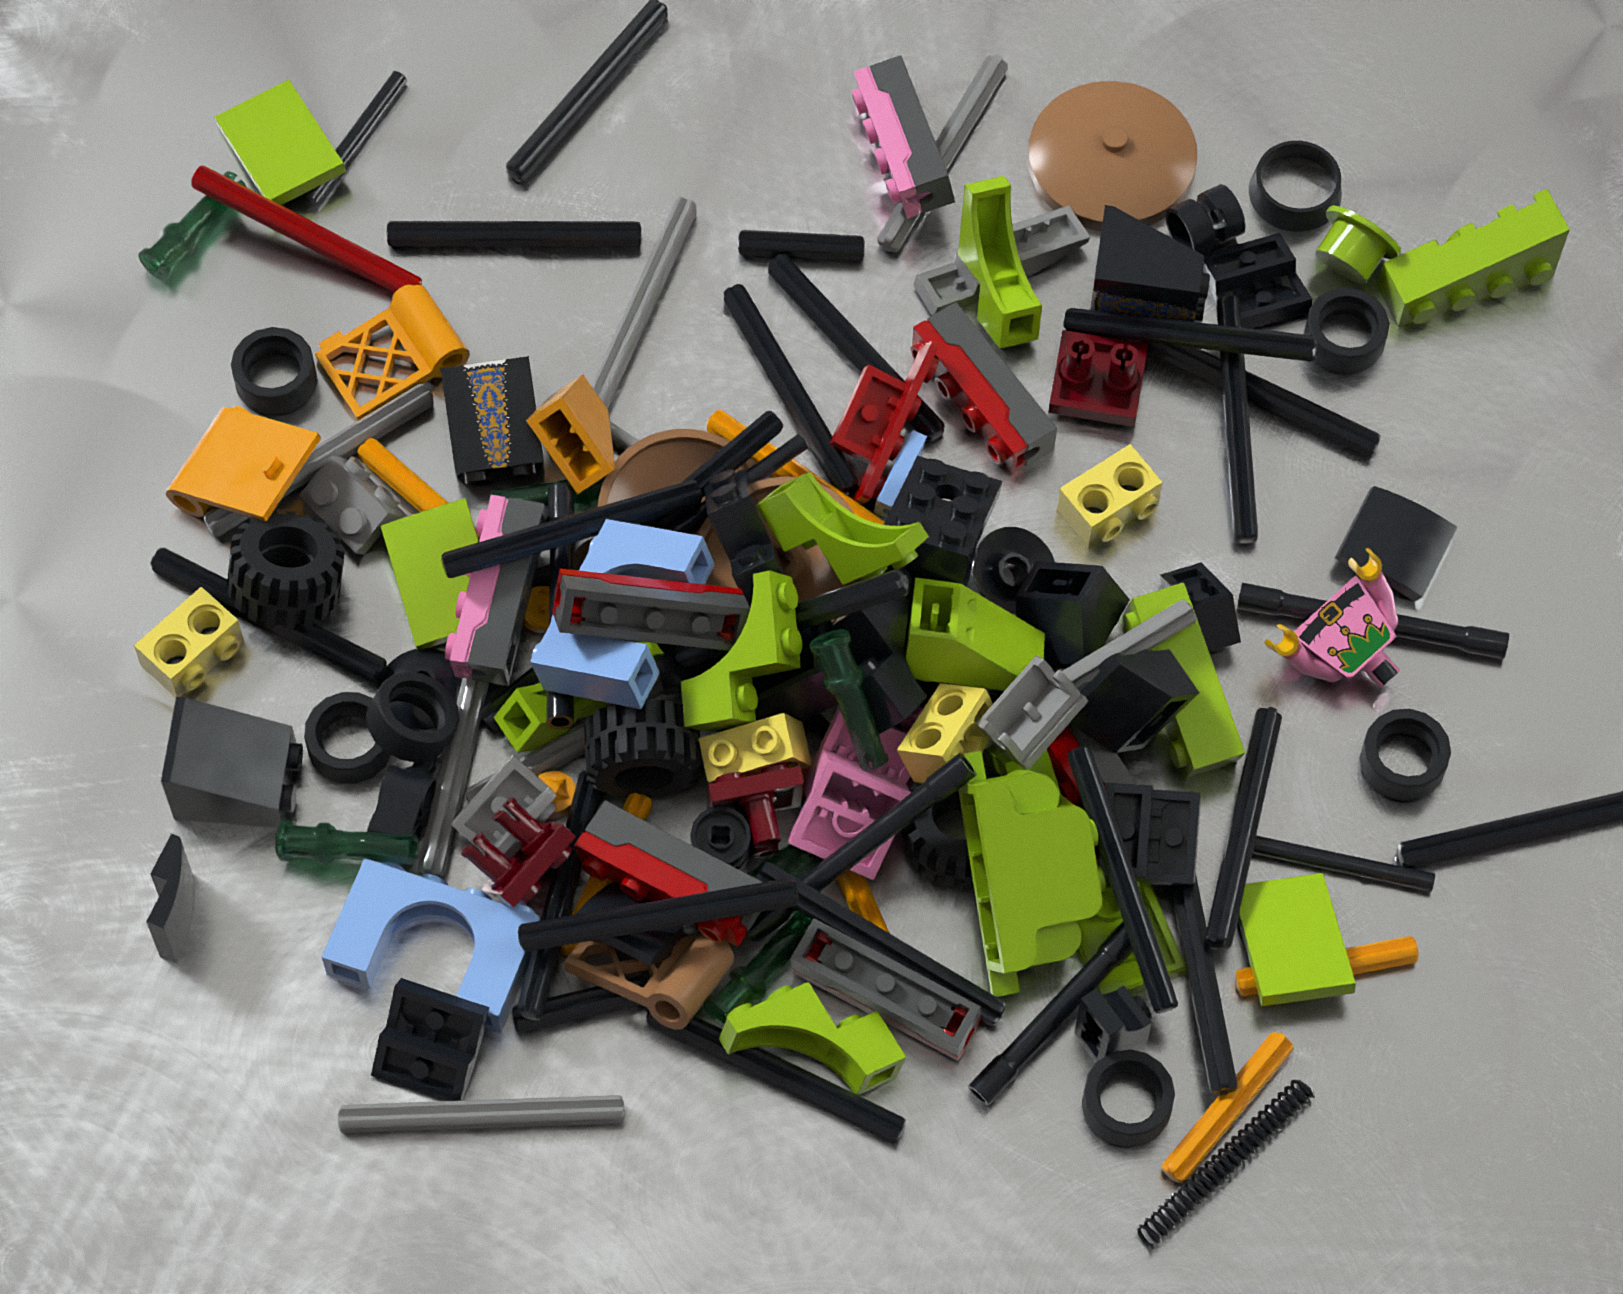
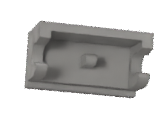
M1036 655L978 720L976 726L1000 754L1028 770L1086 705L1088 700L1062 671L1058 670L1055 673L1044 659Z

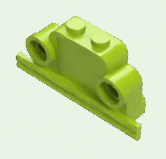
M976 751L963 755L971 763L977 776L958 790L990 990L992 995L1000 997L1020 992L1017 971L1031 966L1065 960L1076 953L1081 943V930L1076 921L1090 918L1100 910L1102 893L1105 892L1106 882L1104 873L1096 861L1094 847L1098 845L1097 828L1094 821L1089 819L1088 814L1077 806L1059 805L1057 785L1047 775L1031 770H1015L1006 776L986 779L982 751Z

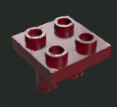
M1062 330L1048 413L1135 427L1148 344Z
M777 763L761 769V774L743 777L741 772H732L718 776L715 779L716 783L708 784L707 809L717 806L733 808L747 820L750 825V846L753 858H765L779 853L778 843L781 841L775 811L800 807L804 788L800 766L789 768L788 763Z
M511 797L502 807L515 820L504 810L501 811L499 809L492 819L496 823L498 822L522 844L520 850L509 859L486 838L485 834L480 832L471 842L484 853V856L475 847L469 845L463 849L461 855L472 862L490 879L481 890L488 894L493 901L514 908L518 902L524 905L533 898L541 887V884L538 882L539 878L549 867L555 870L568 858L572 852V848L568 845L576 836L563 824L550 821L540 824L517 803L514 797Z

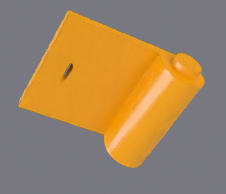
M234 406L233 408L224 407L220 410L166 490V496L177 508L195 517L204 516L210 505L267 522L321 440L319 433L254 415L240 406Z

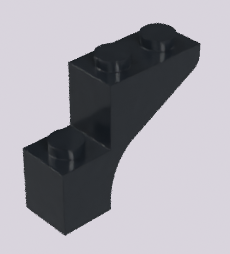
M743 469L736 473L734 470H726L711 478L710 484L704 487L707 514L730 560L732 577L737 587L742 589L751 608L754 587L753 574L769 570L783 575H787L774 546L767 524L756 508L759 502L746 470Z
M904 566L899 568V570L904 575H907L910 581L908 584L909 593L906 596L840 617L830 626L859 664L851 672L855 680L842 694L875 737L906 720L927 698V695L911 673L905 656L904 643L913 580Z

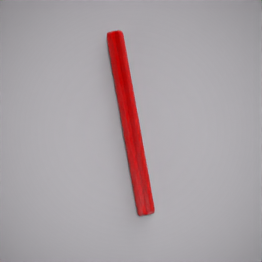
M199 166L192 176L191 186L193 189L394 293L405 285H422V279L419 276L206 166Z

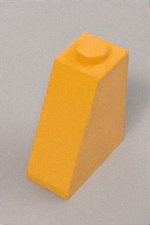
M582 374L549 396L526 420L577 494L615 469L608 409Z

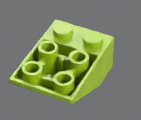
M915 577L905 651L908 666L915 679L925 682L935 681L1005 691L1036 655L1044 659L1045 633L960 583Z

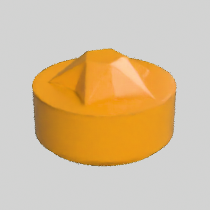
M536 586L531 591L523 625L536 633H545L549 627L548 586Z
M547 771L540 774L538 777L551 787L557 795L552 801L556 808L548 819H558L568 815L576 788L574 781L570 776L560 771Z

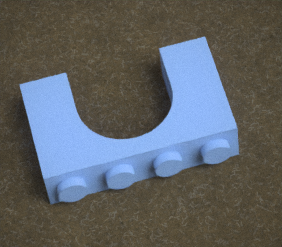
M606 519L599 534L592 539L589 552L579 571L705 585L715 564L703 536ZM552 614L551 624L541 642L535 646L530 661L543 689L642 709L660 673L648 645L616 638L560 633L554 619L555 617Z
M364 858L321 957L326 974L370 989L390 942L400 930L411 923L424 919H442L452 922L466 931L475 944L471 962L456 996L490 1007L485 1028L502 1033L527 972L532 951H523L520 946L518 927L524 923L540 921V916L536 915L534 910L528 906L521 905L520 903H517L513 908L493 901L488 894L478 889L467 888L463 891L448 886V883L438 876L423 874L420 877L405 872L402 866L393 861L381 859L379 862Z

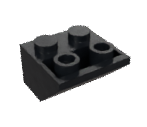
M1036 561L1015 596L1016 617L1045 633L1044 660L1051 668L1067 669L1104 646L1130 599L1103 566Z
M1144 649L1136 654L1129 655L1116 653L1106 658L1098 666L1100 672L1091 681L1077 687L1079 692L1087 698L1088 702L1069 724L1115 753L1142 749L1199 694V691L1170 649L1152 652Z

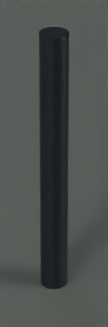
M398 71L392 72L335 151L343 161L344 166L407 82L406 77ZM336 178L304 193L303 198L308 203L317 205Z
M799 434L795 435L746 470L751 483L766 479L808 449L805 440ZM706 499L700 505L694 507L667 526L665 530L689 534L703 524L708 517Z
M1257 835L1252 852L1253 854L1431 892L1435 881V873Z

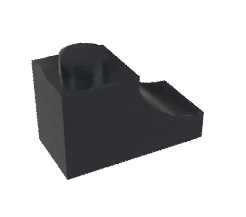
M1202 562L1160 574L1162 589L1184 582L1210 655L1223 652L1227 646L1241 643L1233 594Z
M1124 985L1107 994H1101L1096 988L1081 998L1074 1033L1097 1062L1111 1052L1132 1050L1147 1040L1152 1024V1015L1146 1003L1138 995L1132 997Z

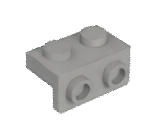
M331 455L299 494V497L355 553L364 555L381 535L380 525L407 517V515L398 507L401 501L391 490L382 485L378 487L369 478L372 472L363 462L355 457L345 459Z
M512 755L451 822V825L470 842L477 834L482 832L490 842L511 859L520 850L522 844L498 822L496 823L492 819L498 809L504 810L515 820L502 807L508 799L514 797L518 804L540 824H543L556 808L552 801L557 795L551 787L515 755Z

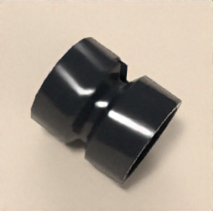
M1223 184L1200 193L1196 201L1189 198L1166 210V225L1171 238L1200 254L1214 248L1215 242L1224 244L1245 233L1246 224L1242 208L1233 192Z
M725 806L710 807L700 813L692 825L690 845L743 872L748 866L751 855L750 825L745 817L735 809Z

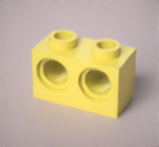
M1129 444L1059 488L1056 510L1089 548L1100 540L1107 542L1121 532L1125 524L1136 517L1141 520L1152 514L1159 505L1163 482L1133 446ZM1132 485L1136 487L1138 490L1127 491L1123 489L1121 486ZM1096 507L1103 512L1095 514L1087 511L1086 508Z
M200 587L134 645L140 665L172 695L180 697L187 690L191 691L197 688L206 678L207 672L218 662L231 658L237 652L244 639L238 619L206 590ZM207 627L218 628L212 634H200V632ZM175 656L185 657L180 663L177 664L166 663L169 659Z
M939 684L897 749L914 782L924 783L927 777L958 753L983 752L989 740L976 726V723L993 705L986 689Z
M785 713L698 738L707 781L710 784L716 783L715 779L718 776L732 772H741L743 777L761 774V769L777 763H788L789 768L800 766L801 769L812 766L803 723Z

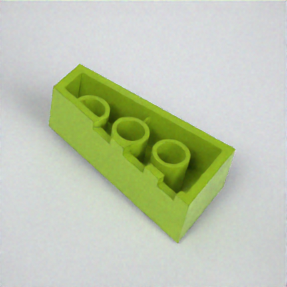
M1544 189L1533 194L1535 203L1516 210L1513 204L1498 210V218L1482 227L1476 228L1473 223H1469L1458 228L1447 239L1446 243L1442 245L1434 239L1383 262L1377 286L1398 327L1412 322L1415 324L1424 323L1436 314L1451 309L1460 311L1468 308L1475 301L1488 297L1500 298L1515 288L1527 284L1540 285L1554 276L1570 229L1549 190Z
M1184 582L1132 598L1119 618V624L1123 633L1125 634L1180 600H1185L1193 609ZM1197 620L1195 624L1149 651L1170 649L1199 691V694L1164 727L1170 740L1169 751L1176 768H1182L1186 778L1236 763L1246 753Z

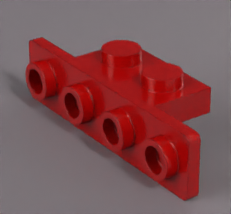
M932 341L918 351L905 382L870 364L865 366L829 445L868 464L852 498L860 505L868 502L871 498L874 500L878 498L887 480V476L882 474L888 459L893 461L903 445L904 437L899 434L905 421H912L921 405L922 399L917 397L923 382L928 383L938 367L939 360L934 358L939 345Z

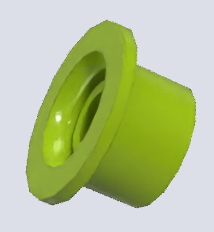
M1335 205L1330 206L1325 212L1326 218L1332 224V227L1317 248L1316 255L1326 266L1346 279L1355 283L1366 284L1383 258L1392 259L1401 255V247L1383 229L1363 216Z

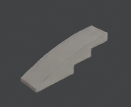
M1069 205L1012 224L1018 254L1026 277L1050 266L1087 244L1090 240L1089 234ZM958 252L953 263L916 275L913 284L931 315L938 313L955 302L960 307H964L979 300L980 283L958 256Z

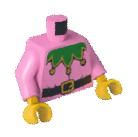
M1370 548L1365 549L1369 554V561L1365 566L1359 567L1353 558H1350L1348 561L1349 567L1361 578V581L1355 575L1295 631L1282 624H1278L1276 627L1283 631V639L1279 644L1276 645L1268 639L1265 640L1267 648L1283 656L1301 674L1328 682H1335L1341 678L1348 681L1363 669L1376 685L1381 688L1400 671L1382 651L1396 638L1394 630L1398 624L1393 591L1381 571V560Z

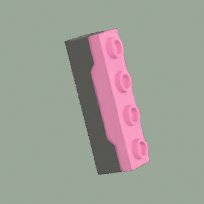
M902 56L871 65L870 68L865 67L853 71L858 88L851 90L858 114L867 112L868 118L862 120L869 143L878 142L880 148L874 150L880 172L881 174L889 172L892 178L885 181L892 204L901 203L908 219L920 215L921 212L926 213L955 203L947 170Z
M491 495L488 509H481L478 516L476 534L481 536L479 542L546 523L548 518L544 503L515 498L506 499L503 496ZM541 552L466 574L467 577H470L467 592L461 591L459 593L456 604V618H460L457 632L449 634L445 649V658L450 660L455 677L472 678L476 681L505 686L509 685Z

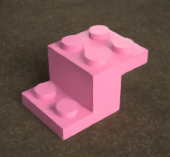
M842 703L839 704L812 761V766L804 778L803 790L807 799L787 839L789 844L826 859L908 796L911 792L906 783L910 774L897 752L898 747L908 732L893 726L875 737L854 708ZM894 836L850 870L874 880Z

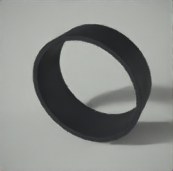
M1296 140L1279 143L1263 154L1250 179L1249 197L1251 204L1263 220L1279 229L1303 232L1319 228L1329 221L1325 213L1327 209L1333 205L1340 206L1342 197L1340 168L1334 157L1316 144ZM1280 158H1304L1322 166L1331 175L1336 187L1332 195L1317 206L1292 208L1277 202L1266 192L1261 182V169L1270 162Z

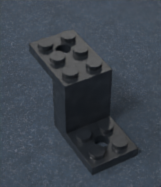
M916 457L883 524L904 526L920 522L929 536L915 549L918 556L904 566L913 580L904 643L905 651L915 577L960 583L968 588L976 547L998 500L1003 481L988 477L981 472H971L947 465L938 459ZM892 565L886 566L887 570L885 573L894 570ZM847 649L853 671L859 664ZM915 679L927 695V698L918 706L924 708L935 681L925 682Z

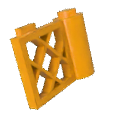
M405 285L399 288L394 293L389 308L344 336L339 330L318 343L321 350L314 354L358 421L414 386L424 384L434 377L442 378L440 368L465 365L470 357V351L423 285ZM388 325L393 332L390 349L369 346L372 334ZM400 344L405 351L398 350ZM343 352L357 354L352 372L334 369L330 360ZM366 355L387 358L382 376L361 373ZM395 359L413 362L418 369L417 372L404 380L390 378ZM342 380L350 381L348 388ZM358 382L379 385L376 397L359 406L354 398Z

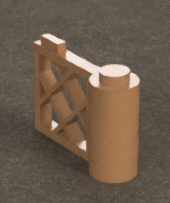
M699 933L695 937L688 935L676 940L675 947L669 958L648 965L638 959L619 962L615 951L618 949L600 940L581 942L576 946L565 960L564 971L647 1007L651 1015L660 1024L677 1030L683 1029L688 1025L733 965L734 954L726 940H723L722 943H717ZM607 952L611 964L593 966L583 961L588 955ZM648 970L651 977L643 988L627 981L624 974Z

